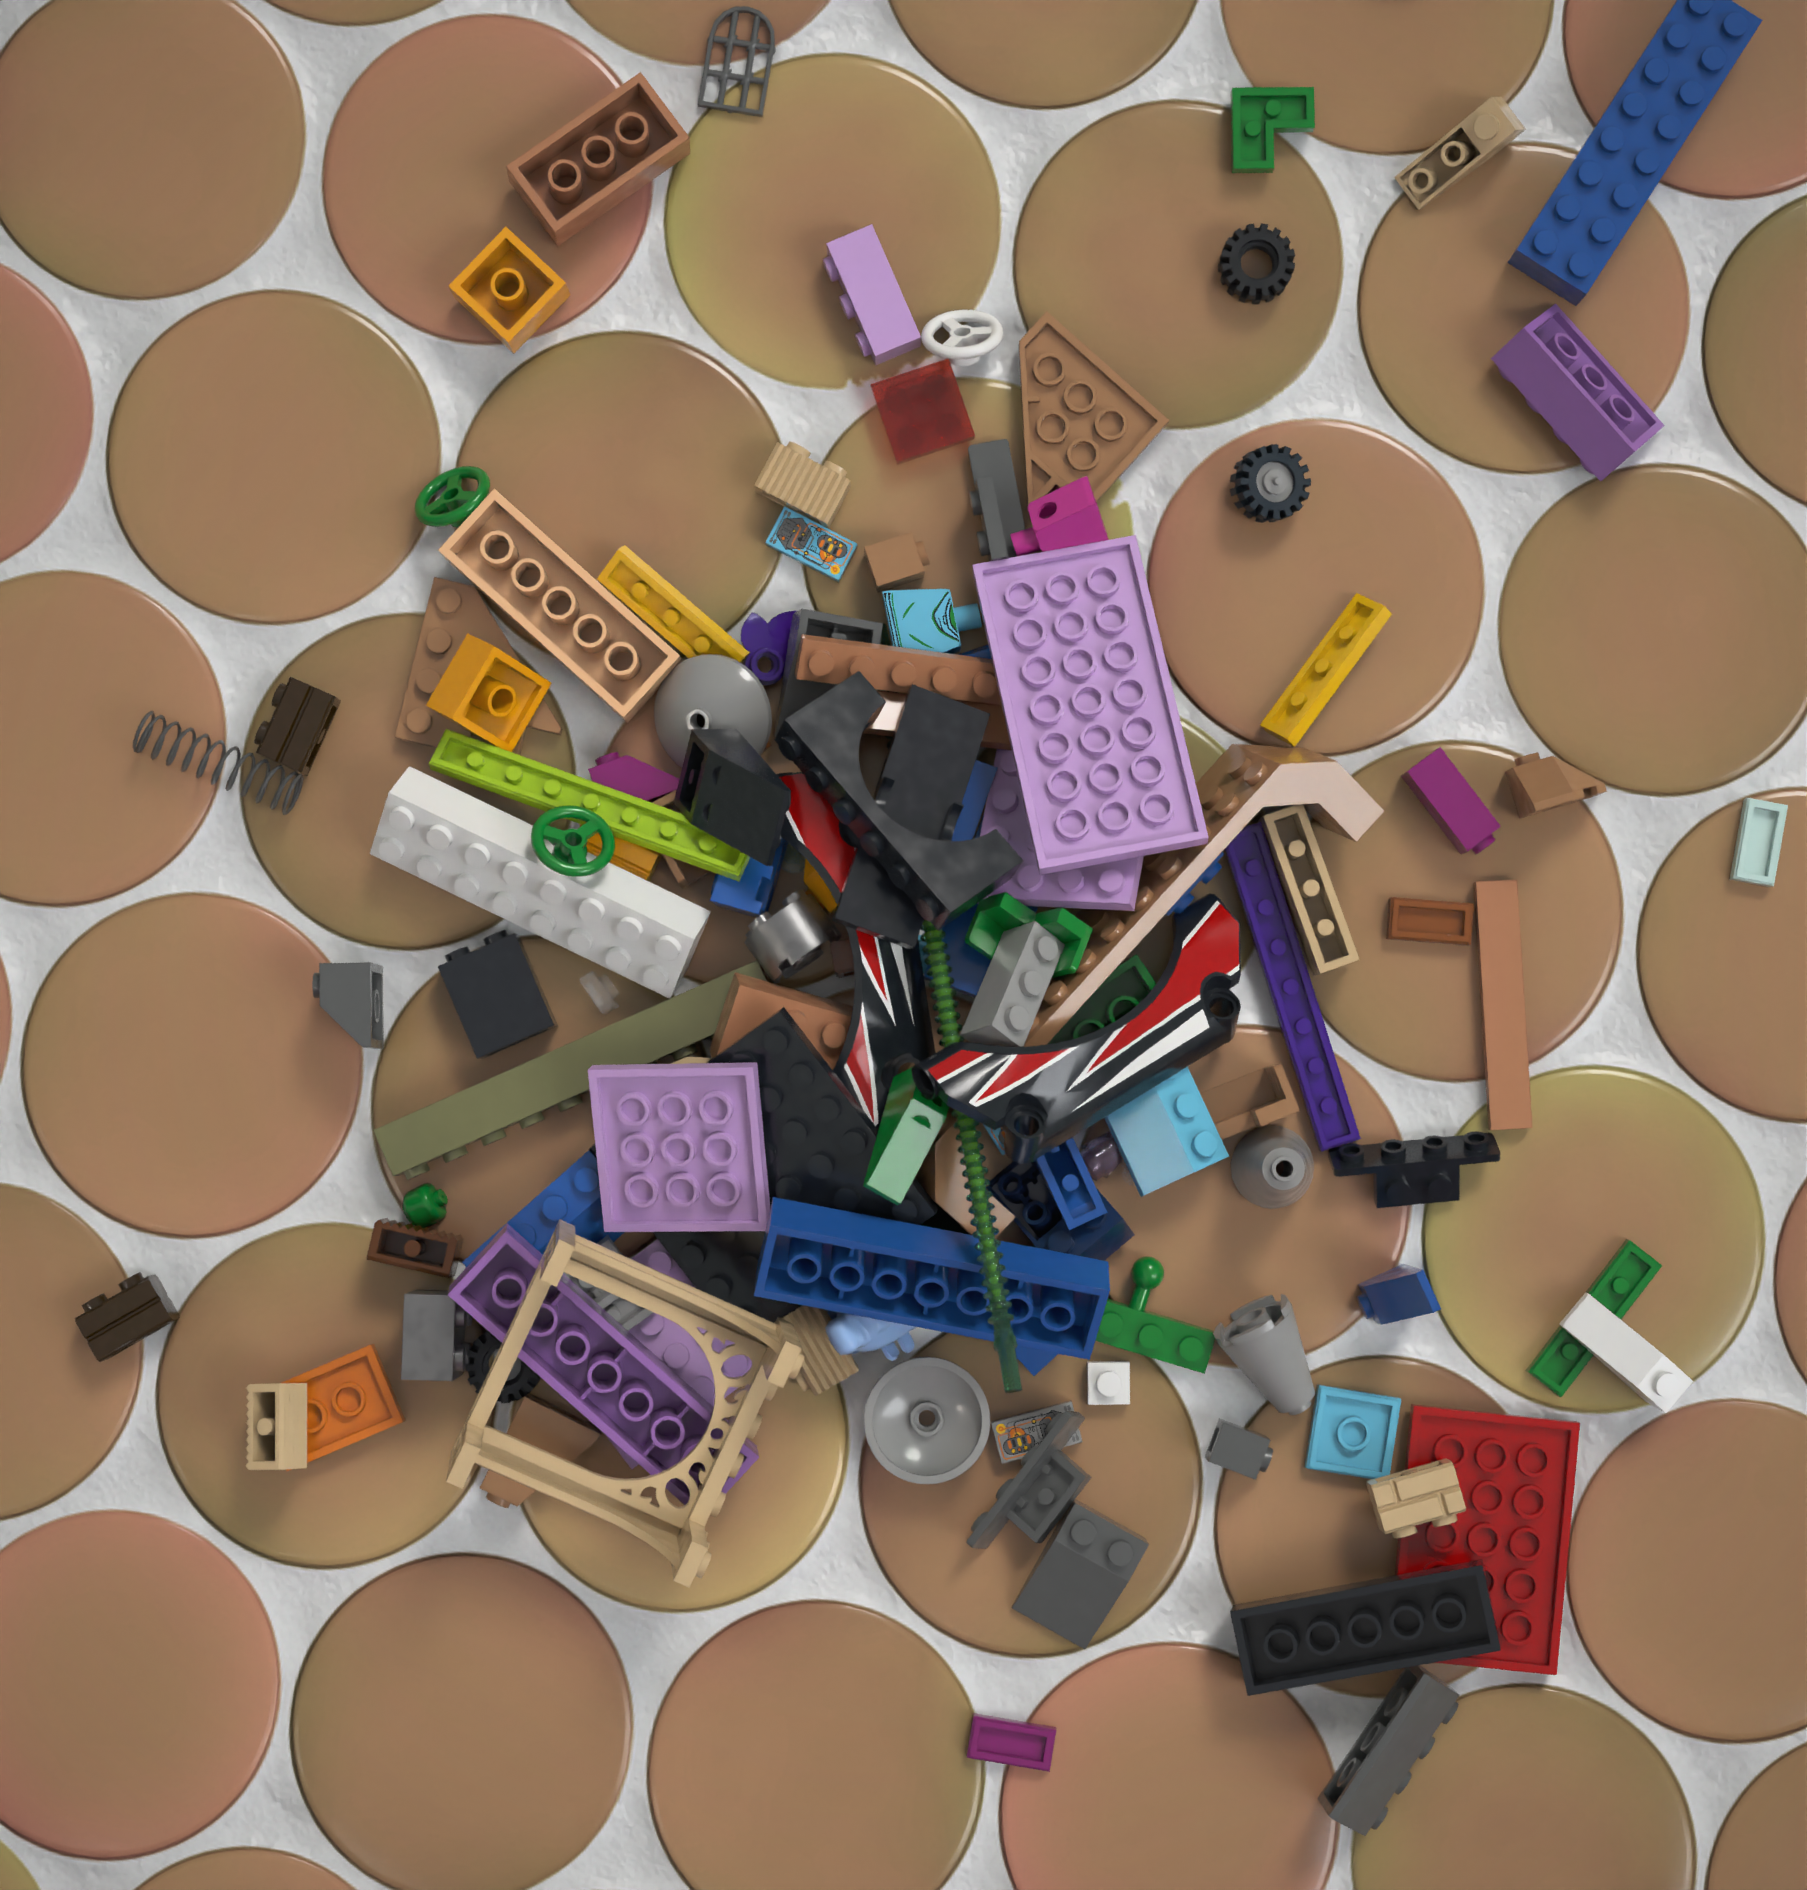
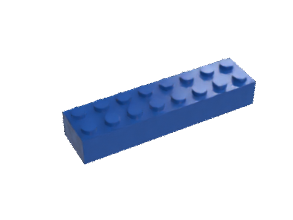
M1676 0L1507 263L1577 306L1594 284L1763 20L1732 0Z
M773 1197L757 1265L754 1296L1090 1360L1110 1292L1108 1261L991 1239L1000 1293V1304L997 1305L993 1296L983 1237Z

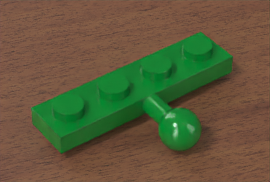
M1150 1256L1139 1258L1131 1268V1278L1135 1283L1129 1305L1107 1299L1095 1341L1205 1374L1215 1342L1214 1331L1145 1310L1151 1289L1158 1287L1163 1281L1164 1268L1156 1258Z

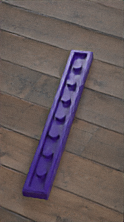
M1258 822L1246 826L1224 850L1319 1151L1322 1152L1361 1138L1262 824Z

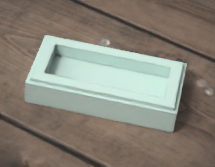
M1745 798L1743 800L1729 880L1766 887L1774 886L1788 805L1753 798Z

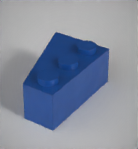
M781 837V843L776 849L772 866H766L750 857L740 882L716 874L711 888L712 896L710 901L720 908L756 918L765 912H769L788 842Z

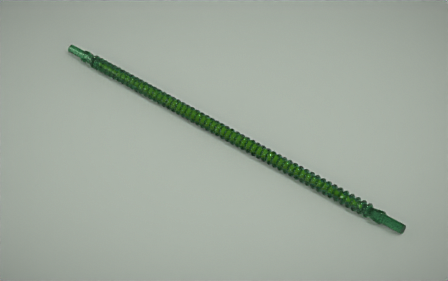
M883 623L880 644L890 646L887 625ZM885 736L887 739H890L892 741L893 737ZM891 741L887 743L888 749L890 747ZM924 919L921 927L924 934L921 935L920 939L927 943L922 951L929 955L924 960L926 965L931 966L926 974L933 978L928 984L929 987L935 989L930 997L937 1001L933 1005V1010L939 1012V1015L935 1017V1022L941 1024L937 1029V1033L943 1035L939 1045L947 1047L952 1043L965 1041V1038L959 1035L963 1026L957 1023L961 1015L955 1012L959 1003L953 1000L957 992L950 987L954 984L955 980L948 976L953 970L951 966L946 964L951 957L949 954L944 953L948 949V944L942 942V939L946 937L945 931H938L930 921ZM953 1110L951 1115L957 1118V1122L954 1123L953 1127L960 1131L955 1139L962 1143L957 1151L964 1155L960 1160V1164L966 1166L962 1176L968 1178L964 1188L970 1190L966 1200L972 1202L968 1212L974 1214L970 1224L977 1228L972 1236L979 1240V1243L974 1248L981 1252V1255L977 1257V1261L983 1263L979 1273L985 1275V1280L981 1282V1285L987 1288V1292L984 1293L983 1298L990 1302L985 1307V1310L992 1314V1317L987 1322L992 1324L994 1328L993 1347L995 1351H998L1005 1393L1019 1392L1022 1390L1015 1351L1018 1343L1010 1323L1014 1319V1315L1008 1313V1309L1012 1307V1303L1006 1301L1010 1291L1004 1289V1284L1008 1282V1279L1001 1275V1272L1006 1267L999 1263V1260L1004 1255L997 1251L1001 1241L995 1239V1235L999 1233V1229L993 1227L997 1217L991 1215V1211L995 1206L988 1201L993 1194L991 1191L986 1190V1187L991 1182L989 1179L984 1178V1175L988 1173V1169L982 1166L986 1157L980 1154V1151L984 1148V1145L978 1142L982 1133L976 1130L980 1122L957 1110Z

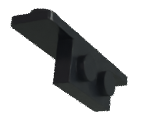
M1475 1131L1460 1136L1441 1137L1433 1135L1424 1139L1407 1141L1391 1139L1382 1143L1366 1145L1349 1143L1341 1147L1328 1149V1157L1336 1177L1374 1173V1201L1376 1207L1386 1208L1459 1201L1460 1165L1500 1161V1150L1492 1133Z

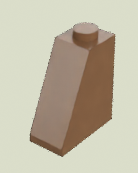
M528 1393L524 1397L506 1434L572 1462L600 1438L602 1431L595 1425ZM488 1470L480 1486V1489L488 1492L486 1498L489 1501L504 1508H509L510 1504L519 1506L537 1491L491 1470Z

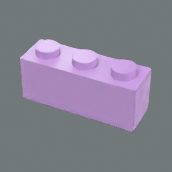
M868 225L826 243L828 257L822 259L831 282L838 280L844 294L839 296V300L847 319L855 317L861 331L856 333L855 337L863 356L866 357L871 354L876 366L920 347V333L873 225Z

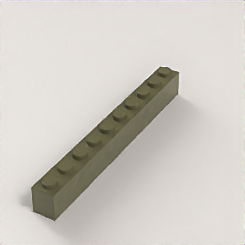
M757 960L373 1130L392 1175L400 1176L405 1174L407 1180L430 1171L427 1163L443 1157L445 1163H448L468 1154L466 1146L481 1140L483 1146L489 1145L506 1137L504 1129L519 1123L521 1128L524 1129L545 1120L542 1112L558 1106L559 1111L563 1112L583 1103L580 1095L590 1091L588 1069L592 1065L657 1064V1061L670 1055L673 1056L674 1061H678L698 1052L695 1044L708 1038L711 1041L713 1040L734 973L767 981Z

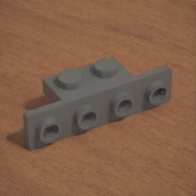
M1007 439L970 445L968 447V455L975 490L969 491L973 516L980 515L983 531L977 532L980 555H988L989 561L1017 557L1010 534L1024 530L1025 525L1009 442Z
M1065 1411L1064 1413L1057 1414L1046 1427L1047 1436L1039 1446L1032 1447L1021 1460L1022 1469L1014 1479L1007 1480L996 1493L998 1500L991 1510L982 1513L971 1527L973 1533L966 1542L970 1547L974 1549L988 1548L1009 1519L1035 1543H1042L1092 1478L1061 1451L1085 1420L1082 1414L1074 1411Z

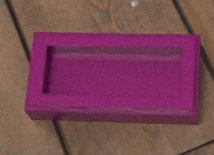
M973 1713L966 1756L971 1759L1050 1772L1056 1727Z

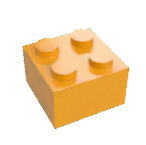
M506 226L448 286L454 298L513 354L571 295L566 282Z

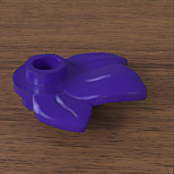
M797 611L778 614L768 623L758 614L751 613L741 628V642L743 647L750 652L745 659L744 665L755 674L762 685H772L778 682L784 674L792 616ZM762 657H767L771 661V669L766 673L758 669V661Z

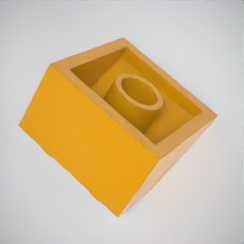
M467 633L425 706L493 746L512 752L552 683L494 645Z

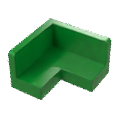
M1003 892L988 896V898L982 899L979 902L964 941L992 960L1004 931L1036 921L1065 944L1053 973V978L1077 971L1093 928L1063 907L1035 913L1008 893Z

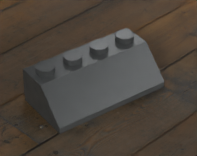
M1420 1665L1405 1668L1317 1798L1328 1816L1366 1836L1370 1828L1377 1829L1387 1815L1388 1808L1385 1806L1394 1792L1399 1795L1409 1783L1412 1775L1409 1770L1416 1759L1425 1758L1433 1747L1435 1738L1432 1736L1441 1722L1447 1724L1454 1716L1459 1705L1456 1702L1459 1694L1451 1686Z

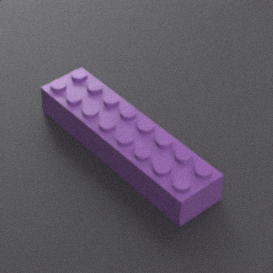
M507 1223L449 1286L448 1296L502 1343L543 1255ZM564 1273L557 1287L550 1286L518 1358L650 1475L660 1473L677 1464L695 1448L702 1438L710 1422L713 1406ZM715 1428L711 1431L710 1435L714 1439H719L722 1437L723 1431ZM749 1438L745 1439L739 1452L744 1455L742 1465L734 1479L728 1476L722 1488L724 1493H727L759 1458L757 1445ZM709 1447L711 1455L713 1456L716 1449ZM699 1462L694 1463L689 1470V1474L694 1478L697 1486L700 1484L698 1477L699 1469L705 1470L704 1465ZM678 1478L669 1480L666 1484V1489L686 1505L690 1497L687 1485Z

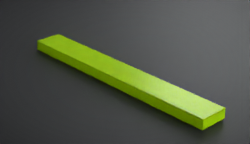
M445 729L429 762L430 770L545 812L555 807L567 805L589 809L606 821L614 837L740 882L750 859L748 855L692 825L682 813L449 729ZM565 818L581 825L587 823L575 818Z

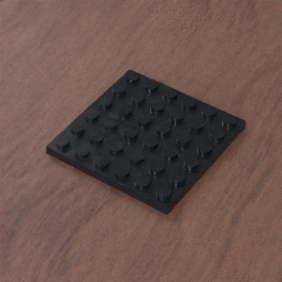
M784 1007L706 1062H757L770 1208L773 1197L916 1225H921L937 1213L938 1206L916 1178H914L902 1203L899 1205L863 1186L878 1129ZM594 1143L588 1150H590V1152L596 1157V1147ZM765 1231L653 1232L692 1284L701 1291L773 1323L776 1322L777 1317L783 1318L802 1306L754 1296L757 1265Z

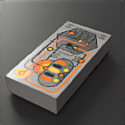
M1072 1401L992 1421L991 1425L1001 1463L1022 1459L1032 1447L1039 1446L1048 1434L1046 1433V1427L1049 1422L1059 1413L1074 1411ZM1079 1428L1064 1447L1083 1442Z

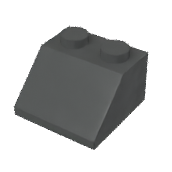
M371 962L319 963V973L313 974L312 988L314 998H320V1007L363 1048L384 1049L383 966Z

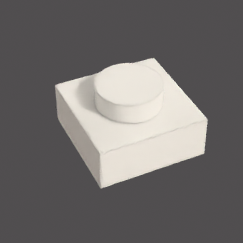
M1087 1361V1404H1130V1362Z

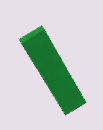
M1626 1239L1585 1293L1590 1294L1619 1319H1622L1663 1265L1632 1241ZM1560 1325L1525 1371L1557 1396L1562 1397L1594 1355Z

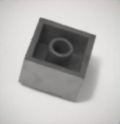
M416 1289L404 1294L401 1380L453 1381L463 1375L465 1364L470 1363V1357H468L467 1353L471 1349V1343L464 1342L466 1326H471L472 1316L448 1296L449 1290Z

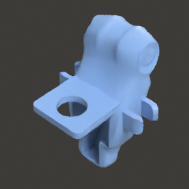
M828 1310L832 1320L825 1327L826 1334L830 1343L840 1355L882 1349L886 1358L893 1361L899 1356V1350L894 1343L896 1340L903 1352L909 1353L914 1349V1341L909 1331L917 1327Z

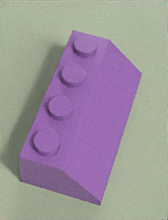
M1554 304L1521 329L1491 358L1498 366L1502 377L1512 382L1525 396L1528 406L1543 416L1551 425L1555 436L1561 442L1568 444L1580 458L1584 469L1595 475L1600 482L1665 426L1557 304Z

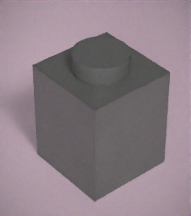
M1219 1418L1205 1458L1208 1462L1256 1480L1259 1471L1266 1472L1273 1455V1449L1268 1447L1270 1439L1265 1435Z

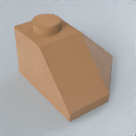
M1538 752L1514 759L1516 767L1505 772L1519 819L1607 792L1605 783L1554 756L1540 759Z

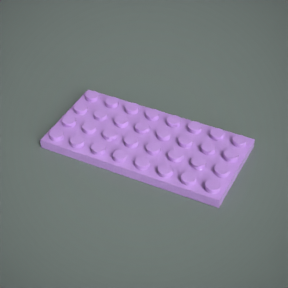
M1136 535L973 564V577L1039 875L1208 844L1209 837Z

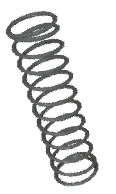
M154 711L148 712L141 720L133 740L132 747L135 753L142 752L153 730L154 723L158 719H162V733L152 750V760L156 759L159 755L168 730L172 726L177 725V739L167 756V766L172 764L181 739L190 731L192 732V744L183 760L181 772L187 770L197 744L203 738H207L206 753L198 766L196 778L202 776L212 750L218 744H222L221 760L214 770L211 785L217 782L228 755L236 750V765L227 781L226 791L232 788L239 767L250 756L252 758L251 770L242 787L241 797L247 794L257 769L263 763H266L265 780L257 793L256 804L262 800L272 775L278 769H281L280 785L274 795L270 808L271 810L275 809L284 786L293 775H296L284 798L282 805L283 815H287L294 807L303 785L304 778L302 774L294 771L285 778V770L282 765L276 766L270 772L268 759H263L255 765L253 753H247L241 758V753L237 746L230 748L226 752L223 740H219L211 746L208 734H203L196 739L194 728L191 727L181 733L179 722L175 721L167 726L165 717L163 715L155 717ZM151 715V722L145 728L137 744L138 737L142 730V727L145 724L148 717ZM294 786H295V791H294V794H293V798H292L291 804L289 805L288 809L286 810V806H287V803H288L290 794H291V792H292V790H293V788H294Z

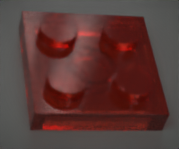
M949 359L870 384L897 465L975 439V434Z

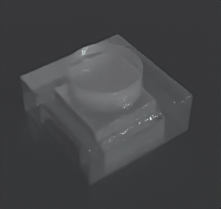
M592 970L579 979L603 1015H607L619 1007L614 998L620 993L606 973L599 977Z

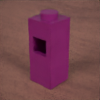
M1441 747L1434 750L1401 775L1460 854L1472 849L1476 855L1496 840L1492 833L1501 827Z

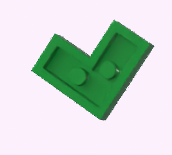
M1314 87L1232 88L1230 93L1232 173H1273L1274 133L1314 131Z

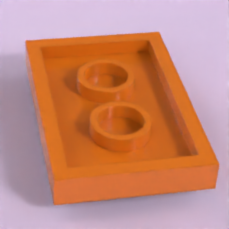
M374 1343L281 1382L307 1383V1463L405 1421Z

